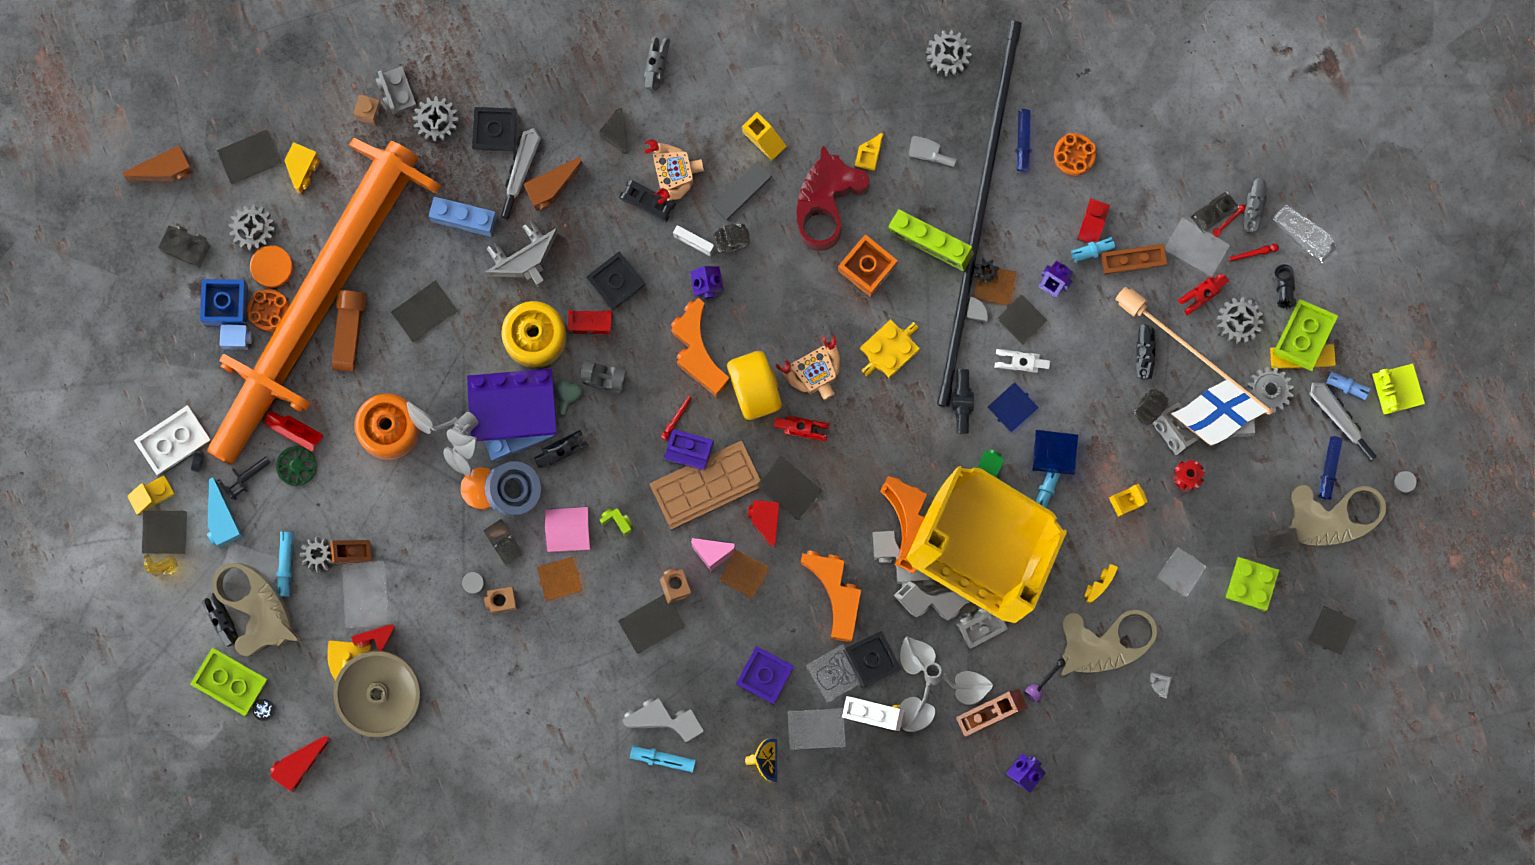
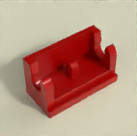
M569 310V334L611 335L612 311Z

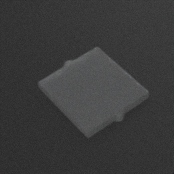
M1177 547L1156 578L1168 585L1170 590L1174 589L1186 598L1207 566L1196 560L1194 555H1189Z

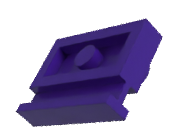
M673 429L664 459L705 471L714 441Z

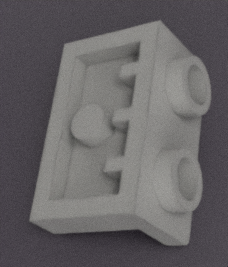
M402 66L384 73L382 71L377 72L379 78L376 79L379 90H384L386 97L383 98L387 110L391 109L394 115L417 106Z
M1179 402L1152 420L1156 430L1162 435L1175 455H1178L1201 439L1171 415V413L1182 409Z
M979 606L978 609L971 613L962 614L955 621L970 649L1008 629L1004 621Z

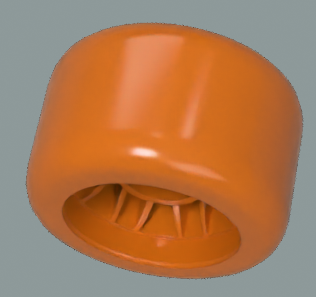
M390 393L375 395L366 400L356 414L355 433L363 448L376 458L382 460L402 458L409 454L419 441L421 430L410 419L407 409L408 401L403 397ZM385 420L392 421V426L387 430L381 429V424Z

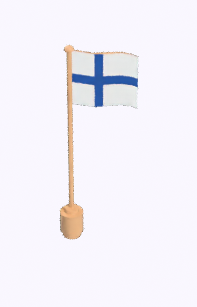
M1124 287L1115 299L1119 302V306L1133 317L1136 315L1141 316L1142 314L1146 315L1226 379L1205 391L1186 407L1171 413V415L1212 446L1227 439L1247 422L1265 413L1267 415L1272 414V407L1268 408L1147 312L1148 306L1145 305L1147 303L1145 298L1132 288Z

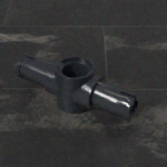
M957 369V385L954 392H952V411L956 415V433L969 434V415L974 410V392H971L969 388V369Z

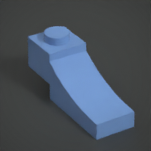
M555 435L484 441L491 460L499 461L553 438Z

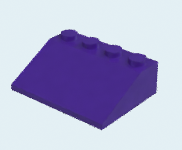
M552 368L467 376L469 412L478 420V425L471 431V436L477 438L476 442L557 435L555 384Z

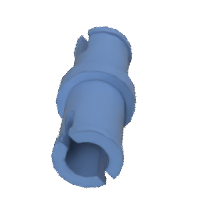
M1331 371L1326 382L1344 390L1343 393L1345 394L1351 393L1363 400H1366L1371 389L1353 381L1354 379L1351 377L1348 379Z

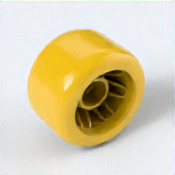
M538 301L521 303L507 314L502 325L501 333L505 349L509 356L522 366L528 368L548 366L560 357L565 348L567 333L564 322L559 313L546 303ZM532 328H537L539 333L536 337L528 336V331Z
M755 351L734 358L727 363L733 388L745 419L753 420L781 409L782 402L777 389L779 387L778 382L763 351Z

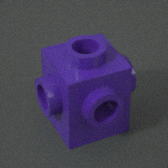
M1055 261L1052 266L1047 265L1041 274L1044 278L1038 287L1057 298L1062 290L1066 292L1073 281L1070 278L1074 272L1065 264Z
M703 266L690 272L694 296L712 299L716 297L717 293L724 291L720 266Z
M1021 754L1006 774L1017 785L1030 793L1046 772L1040 767L1042 763L1034 756L1028 758Z

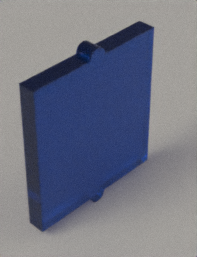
M1014 382L987 408L998 418L997 421L1001 422L1012 433L1039 407L1028 397L1029 394L1024 393Z

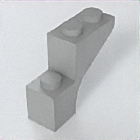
M894 531L873 532L874 560H879V563H891V559L896 561L900 549L896 544ZM896 566L897 584H902V587L908 581L914 584L923 583V586L936 585V580L919 570H916L913 574Z
M908 581L894 595L904 608L916 618L926 613L929 608L928 606L931 605L941 617L949 620L956 617L965 604L971 602L947 587L926 592L920 590L911 581Z
M654 697L644 702V707L636 711L634 708L624 714L625 719L622 720L627 728L666 727L673 729L683 738L686 744L704 734V730L691 709L688 711L682 709L674 715L676 718L672 720L660 699L655 700Z

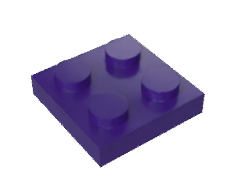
M756 646L736 685L774 705L794 666Z

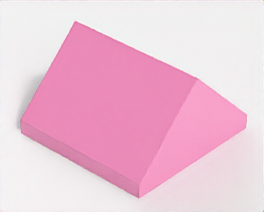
M588 507L545 510L547 552L590 550Z
M692 538L693 549L710 571L735 554V544Z

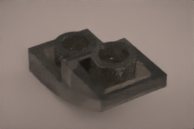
M1225 191L1208 205L1195 212L1191 218L1200 230L1205 233L1236 211L1239 206L1230 194Z

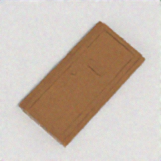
M742 440L711 454L705 471L686 466L649 483L671 530L763 487Z

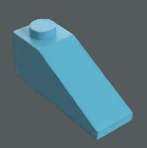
M212 477L209 479L208 529L210 532L207 535L212 545L216 544L221 548L243 536L217 480Z

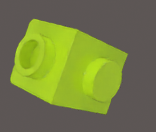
M610 508L601 515L603 518L600 519V522L603 526L614 519L624 536L632 533L630 528L633 525L626 514L622 516L618 508L615 510Z

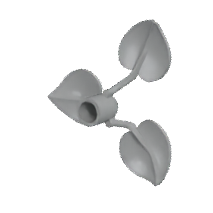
M408 401L407 409L410 419L421 431L430 434L432 430L437 431L454 424L453 429L447 431V437L454 446L453 450L446 447L443 454L447 463L454 470L469 476L472 473V467L468 459L475 453L477 438L467 435L478 425L476 417L472 413L466 412L459 419L455 417L451 421L435 426L434 421L428 414Z
M907 636L903 641L900 651L902 668L911 675L919 674L923 670L927 683L922 701L917 697H909L900 704L899 709L904 710L902 728L905 731L914 732L922 730L932 723L935 717V708L931 704L926 703L930 686L939 684L942 679L951 688L956 689V698L966 705H974L983 700L992 690L993 684L986 677L971 671L957 674L955 677L956 685L953 684L946 677V674L942 673L941 666L934 663L936 658L934 649L925 642Z

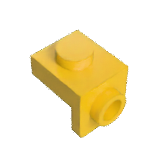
M1139 484L1109 497L1118 517L1148 503L1145 492Z

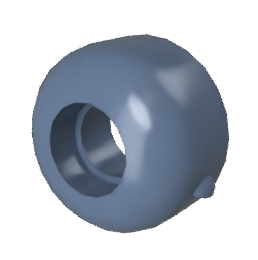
M517 461L508 462L493 468L485 482V496L493 508L492 510L507 516H516L531 510L538 502L541 493V483L536 471L529 465ZM508 479H513L519 486L520 492L516 499L509 498L504 492V485Z

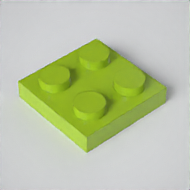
M1238 557L1225 598L1267 611L1279 570Z

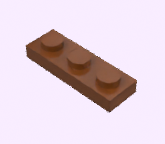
M1164 244L1101 253L1104 275L1167 266Z

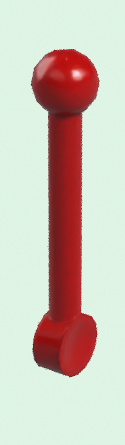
M1244 204L1239 205L1238 210L1219 228L1213 229L1212 235L1219 237L1221 231L1241 212L1245 211L1246 206Z

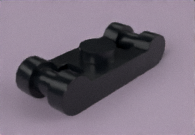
M628 179L627 187L624 192H621L619 199L667 223L670 217L669 213L671 209L674 210L676 203L672 200H666L662 203L664 206L660 211L656 207L662 197L655 195V191ZM634 190L639 192L636 198L632 196Z

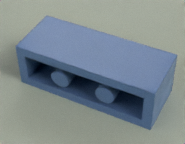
M438 197L433 198L428 216L433 223L492 237L497 220V215L494 211Z

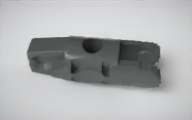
M652 37L644 78H646L645 87L648 90L657 91L659 81L662 80L670 45L669 38L662 40L660 51L658 52L659 38Z
M1261 177L1254 180L1252 191L1247 196V205L1244 211V231L1257 233L1263 218L1267 197L1264 195L1266 182Z

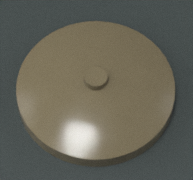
M368 651L353 657L343 666L334 684L333 699L339 717L350 729L369 737H384L400 731L412 720L420 701V685L412 667L401 657L387 651Z

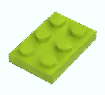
M1299 299L1273 355L1313 371L1338 319V315Z
M212 647L190 685L247 717L268 679Z

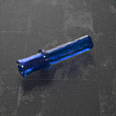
M1028 109L1018 111V143L1015 152L1017 153L1016 170L1019 172L1030 171L1029 162L1030 153H1032V149H1030L1031 111Z
M1330 437L1323 475L1320 476L1322 481L1318 498L1332 499L1334 482H1337L1335 477L1343 441L1340 437Z

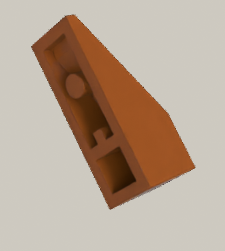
M178 145L122 172L127 181H181L188 178L193 170L184 151Z
M581 157L523 184L535 210L540 209L542 211L552 206L551 203L555 202L583 166Z
M1016 689L957 716L956 719L964 737L1011 717L1028 707L1020 689Z

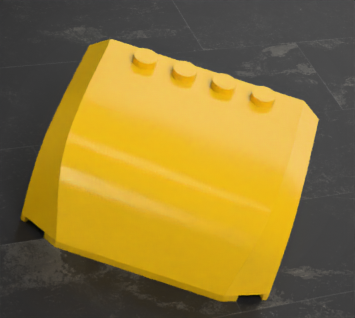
M958 466L935 496L907 555V560L915 569L1002 621L1016 623L1035 609L1067 531L1060 527L1056 521L1057 517L1052 511L983 469H966Z

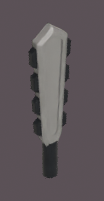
M535 128L524 131L518 138L517 145L519 148L514 152L513 160L515 162L510 166L509 170L511 177L507 179L505 184L507 198L500 216L504 219L509 218L515 198L524 191V181L529 178L531 173L529 168L534 166L536 160L535 153L539 152L541 148V137Z
M1312 382L1309 393L1311 402L1316 407L1322 409L1321 413L1326 418L1332 420V425L1336 430L1342 431V436L1345 440H1350L1356 444L1370 462L1377 456L1363 440L1361 427L1358 423L1352 421L1353 416L1349 411L1344 410V404L1339 398L1334 396L1335 392L1331 386L1325 383Z

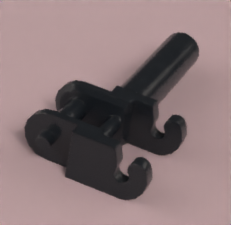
M265 456L241 475L233 468L232 471L238 478L229 487L225 486L220 479L217 481L227 494L231 493V499L234 497L237 500L236 496L241 492H248L246 489L248 486L242 483L271 462ZM239 483L241 488L233 493L231 489Z

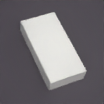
M678 225L673 232L675 238L711 257L715 250L713 244Z

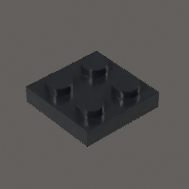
M474 107L472 149L514 151L517 110L514 108Z
M620 251L586 276L587 280L612 311L646 285Z
M882 631L843 650L862 688L901 670Z

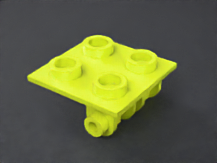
M1413 364L1390 370L1383 369L1378 373L1372 374L1384 415L1425 404Z

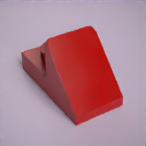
M1090 198L1077 237L1078 240L1087 243L1099 241L1110 207L1109 204Z
M390 624L351 636L353 644L363 648L372 645L371 641L375 640L378 651H383L394 631V626Z

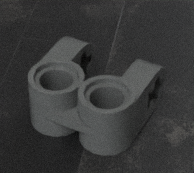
M584 360L580 378L581 383L584 385L603 388L614 393H623L628 372L625 369L606 367L593 361Z

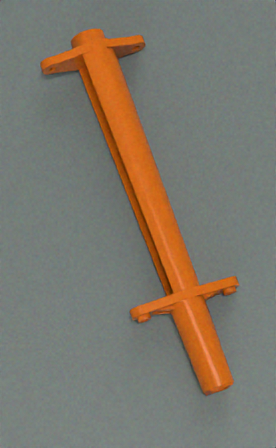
M356 138L352 139L349 146L373 160L254 368L251 369L225 354L219 360L222 363L221 368L230 373L233 370L238 372L246 381L207 448V452L230 466L234 464L275 398L291 402L290 406L299 412L303 409L308 410L311 403L281 386L337 297L338 290H341L407 182L411 181L436 194L441 188V185L414 168L419 157L406 147L390 141L385 150L372 147Z

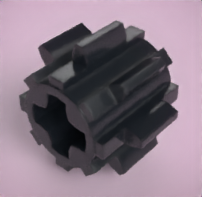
M982 258V264L974 265L977 272L973 273V277L979 278V284L986 282L989 286L991 279H998L996 272L999 271V267L993 266V259L990 262H986ZM986 269H989V270H990V272L987 273L986 275H983V274H982V273H983V270H984V271H985Z

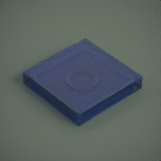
M1036 430L1032 470L1075 475L1078 434Z

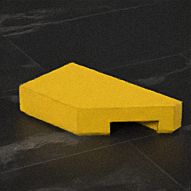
M883 133L878 134L873 139L859 146L854 168L875 172Z

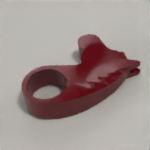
M822 146L820 159L810 169L803 182L796 208L797 226L802 241L809 248L818 251L832 248L841 236V220L834 199L846 196L850 192L856 195H864L868 192L870 185L869 176L865 171L846 166L839 159V155H829L825 146ZM821 213L832 218L837 226L834 234L825 240L810 238L805 233L804 226L807 220L811 218V215L815 216Z

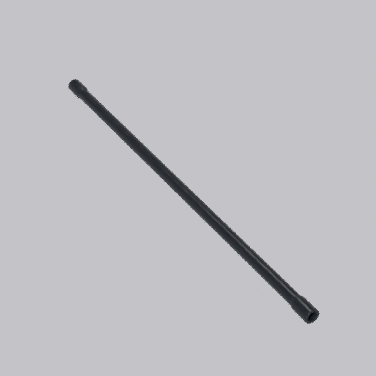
M1012 20L1009 22L1006 38L1007 44L968 245L972 246L974 255L962 275L946 364L937 400V405L941 407H949L953 378L972 284L974 265L976 263L1016 47L1021 32L1022 23Z

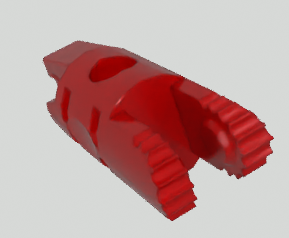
M1219 274L1215 278L1210 276L1177 301L1182 305L1190 299H1194L1195 302L1184 311L1188 316L1222 291L1220 288L1227 284L1229 280L1225 274Z
M788 415L787 419L776 418L774 424L775 428L783 429L784 434L826 442L828 436L812 433L813 426L822 429H829L830 423ZM800 425L805 426L803 430H798Z

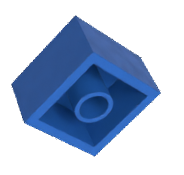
M202 279L200 321L204 326H247L248 284L246 281Z

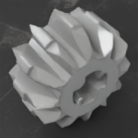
M316 536L315 543L308 539L307 542L310 546L302 545L301 548L306 552L299 554L301 558H306L302 561V565L306 566L309 564V571L316 567L317 573H321V566L328 571L329 567L326 564L329 562L334 565L332 559H330L332 554L331 544L327 545L328 539L324 538L321 542L320 537ZM314 552H320L323 555L321 558H316L313 554Z

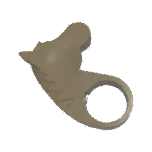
M1307 485L1296 487L1291 493L1294 518L1288 527L1292 537L1287 543V547L1298 543L1310 546L1338 545L1364 536L1373 530L1385 516L1386 503L1383 496L1372 487H1356L1348 492L1330 511H1326L1320 503L1313 500V492ZM1366 492L1376 498L1379 504V514L1373 523L1366 525L1354 524L1348 518L1347 503L1353 494Z
M229 563L217 570L212 582L216 598L223 604L247 613L250 616L245 629V635L240 636L235 642V649L240 655H255L268 645L283 646L288 640H301L292 629L289 611L282 596L266 575L258 569L243 563ZM233 568L243 570L247 574L251 586L249 595L239 601L231 600L223 590V579L227 572Z
M1129 610L1120 615L1106 633L1099 638L1091 630L1084 628L1083 618L1079 614L1070 613L1066 615L1062 622L1067 640V646L1062 655L1066 666L1061 675L1064 676L1072 671L1082 673L1102 672L1116 669L1135 661L1153 645L1157 636L1155 621L1144 611ZM1139 615L1149 622L1152 634L1149 642L1144 647L1125 648L1126 646L1120 643L1118 627L1125 617Z

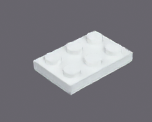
M187 405L134 441L155 474L159 476L193 454L196 450L210 443L211 439Z

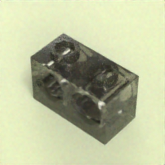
M169 225L158 247L160 251L200 268L210 248L209 243L206 241L207 238L197 233L194 236L188 234V230L179 225H176L175 228ZM174 237L181 238L177 245H171V240ZM193 245L200 246L197 253H190V248Z

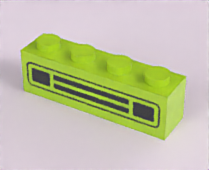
M898 209L888 226L891 235L962 271H965L974 255L972 246Z

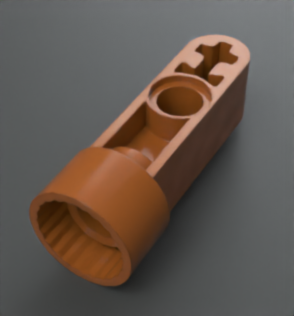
M338 290L336 301L338 317L332 370L355 371L362 312L366 310V293Z

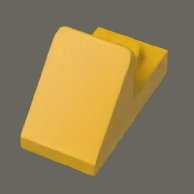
M163 475L147 485L140 484L127 497L136 514L139 515L174 496L175 493L166 476Z

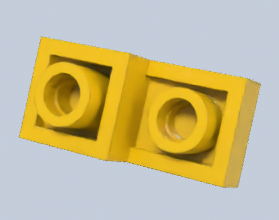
M1110 564L1108 569L1103 568L1099 579L1103 583L1094 581L1092 586L1088 585L1084 595L1087 598L1086 604L1090 605L1106 590L1116 574L1117 566Z

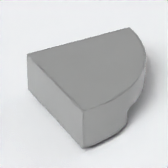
M970 297L966 318L987 322L988 314L983 303L974 297Z
M1151 672L1150 682L1153 690L1160 697L1167 699L1172 677Z

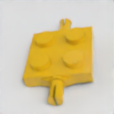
M890 319L860 347V350L868 357L870 362L861 372L868 377L872 371L877 369L890 379L920 351V348L910 337L919 327L912 322L909 327L903 330Z

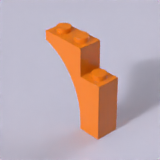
M697 298L695 302L691 300L684 309L686 311L682 317L678 316L671 324V327H673L671 333L689 347L688 349L684 348L678 354L677 359L679 360L677 365L717 397L730 382V377L714 364L705 350L701 338V319L705 303Z
M888 476L880 492L894 507L902 531L901 548L894 565L914 574L917 569L911 566L907 560V555L925 516H920L918 513L927 494L917 487H911L903 483L898 478Z
M807 551V554L802 553L801 565L807 567L820 579L830 597L833 609L831 639L852 642L861 590L857 589V585L845 584L844 587L840 586L845 561L836 555H828L827 558L821 557L820 553L814 551Z

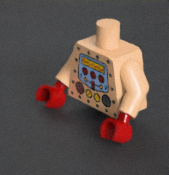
M654 139L644 142V144H649L651 147L645 150L646 154L655 152L653 159L660 189L655 195L662 197L658 203L662 204L666 200L681 199L690 190L691 185L694 184L692 174L704 171L702 160L689 162L687 152H683L682 149L668 144L657 143Z
M832 333V340L830 342H826L823 336L824 346L790 364L788 360L783 358L785 361L783 368L776 363V368L783 372L790 386L801 392H808L810 395L819 390L824 400L835 395L830 384L836 381V375L840 371V356L836 346V338Z

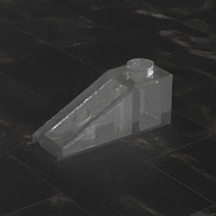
M1287 204L1272 218V221L1302 249L1321 263L1337 249L1330 234Z

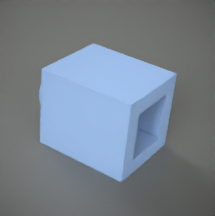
M221 325L220 346L222 349L248 350L249 344H252V331H249L246 325Z

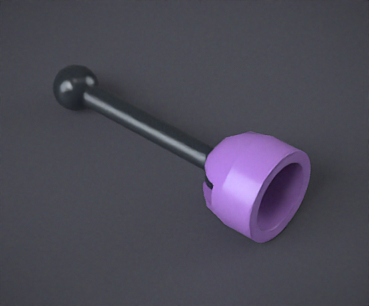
M1064 659L1057 660V665L1039 685L1032 684L1027 687L1024 694L1031 701L1037 703L1043 695L1042 687L1060 667L1065 665Z

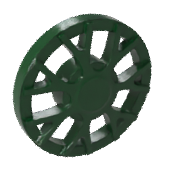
M292 446L283 450L278 456L276 471L281 480L286 484L300 486L313 478L316 471V461L312 453L306 448ZM295 450L296 457L290 458L289 451ZM302 451L308 454L304 460L299 458ZM282 457L289 460L287 465L280 463ZM312 461L313 467L305 468L304 463ZM288 468L290 472L282 476L280 471ZM303 471L309 474L305 480L300 476ZM292 474L297 475V482L290 481Z

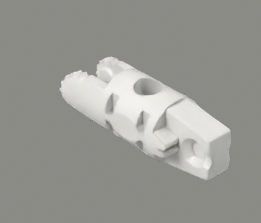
M1002 349L996 350V354L999 356H1012L1011 364L997 362L994 368L1038 373V368L1049 369L1050 360L1039 359L1040 354ZM1021 358L1026 359V364L1023 366L1019 363Z

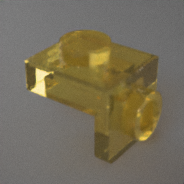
M149 554L144 555L146 560L143 562L145 570L148 574L151 573L155 577L161 574L167 576L175 572L174 568L179 566L176 558L173 556L154 564Z

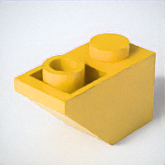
M758 112L742 126V132L771 161L787 147L774 128Z
M293 142L284 161L297 193L302 194L303 189L306 190L311 181L309 177L312 171H316L320 160L315 151Z

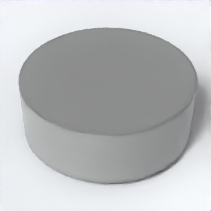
M1400 472L1394 479V486L1401 493H1409L1416 486V478L1411 472Z
M471 572L464 576L462 586L467 593L477 594L483 589L484 580L478 573Z

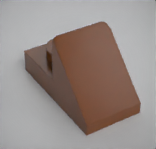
M370 540L330 541L332 562L337 565L372 561Z

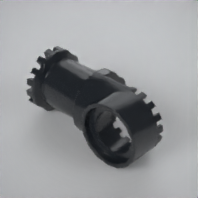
M1282 264L1275 269L1274 273L1276 291L1279 293L1277 305L1282 309L1286 308L1288 310V308L1291 309V307L1293 308L1297 304L1293 293L1295 291L1294 271L1290 265ZM1286 271L1290 273V276L1283 279L1279 277V274Z

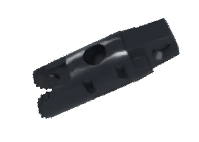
M1141 324L1138 330L1136 348L1137 378L1149 380L1152 379L1155 365V330L1147 324Z
M581 430L543 448V453L534 457L537 466L540 467L546 463H549L551 466L587 448L588 444L586 441L572 448L569 445V442L582 436ZM562 448V449H563L562 452H560V453L556 452L557 449Z
M212 593L209 596L210 598L202 600L204 609L216 633L220 636L226 647L235 645L236 640L239 638L234 627L235 625L225 605Z

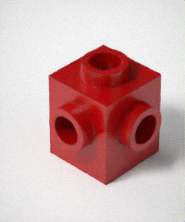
M1189 459L1186 463L1181 461L1174 469L1176 472L1173 477L1174 483L1183 491L1189 492L1192 488L1197 490L1205 481L1202 479L1205 474L1203 466L1196 460L1192 462ZM1189 470L1194 476L1188 477L1186 472Z

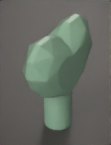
M564 379L557 381L555 390L557 397L561 401L558 413L566 415L568 405L579 399L583 390L580 384H570Z

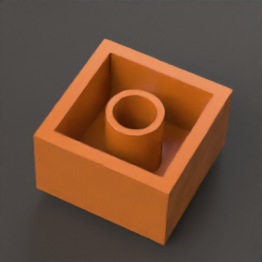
M865 234L840 263L838 272L871 298L897 267L898 260Z

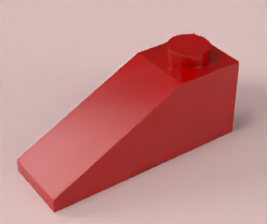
M323 736L284 757L280 762L276 761L270 769L272 774L269 777L294 793L331 739Z

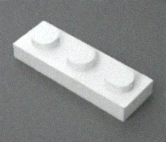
M846 696L842 717L900 731L904 710Z

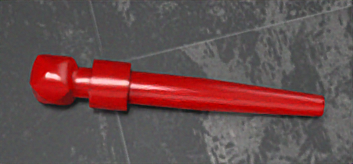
M1276 243L1269 247L1268 245L1262 246L1260 249L1229 257V260L1233 261L1260 254H1269L1270 251H1278L1279 246Z
M687 397L672 421L666 426V431L662 432L661 438L667 441L669 439V434L676 428L675 425L682 416L691 397Z

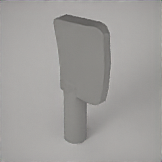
M913 136L911 139L909 158L938 162L951 167H955L957 160L938 154L940 145L934 141L918 136Z

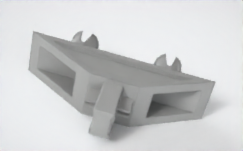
M534 220L530 221L533 231L526 224L523 225L522 228L532 243L510 257H506L498 242L494 243L498 253H495L489 246L486 250L496 265L484 272L486 277H526L527 280L532 278L537 287L544 284L545 282L540 272L543 271L542 265L558 233L557 229L542 235Z

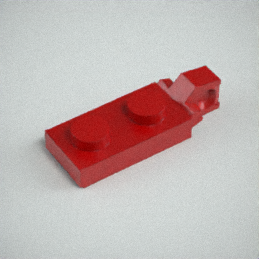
M273 411L266 415L265 425L310 451H313L324 437L322 433L289 415L284 417Z

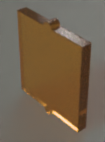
M987 268L985 271L983 270L982 274L986 275L990 270ZM999 268V271L996 272L998 279H991L989 286L986 282L979 284V278L974 281L976 284L974 298L1010 306L1012 291L1015 290L1013 285L1016 271Z
M736 550L730 562L726 563V569L719 581L753 598L759 585L763 584L762 580L769 567Z
M573 557L537 567L541 581L539 585L543 588L546 601L582 591L578 577L580 573L576 570Z

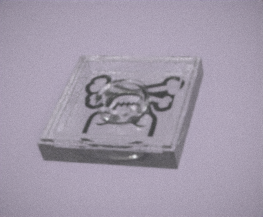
M843 644L806 665L807 670L827 703L860 684L843 652L845 649Z

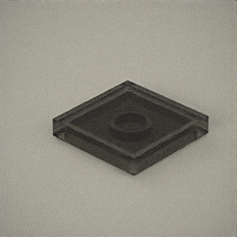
M143 511L142 554H186L187 512Z

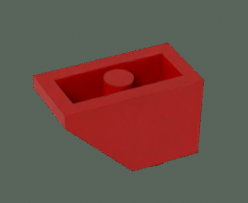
M754 500L753 506L749 505L748 518H752V525L769 546L775 548L779 502Z

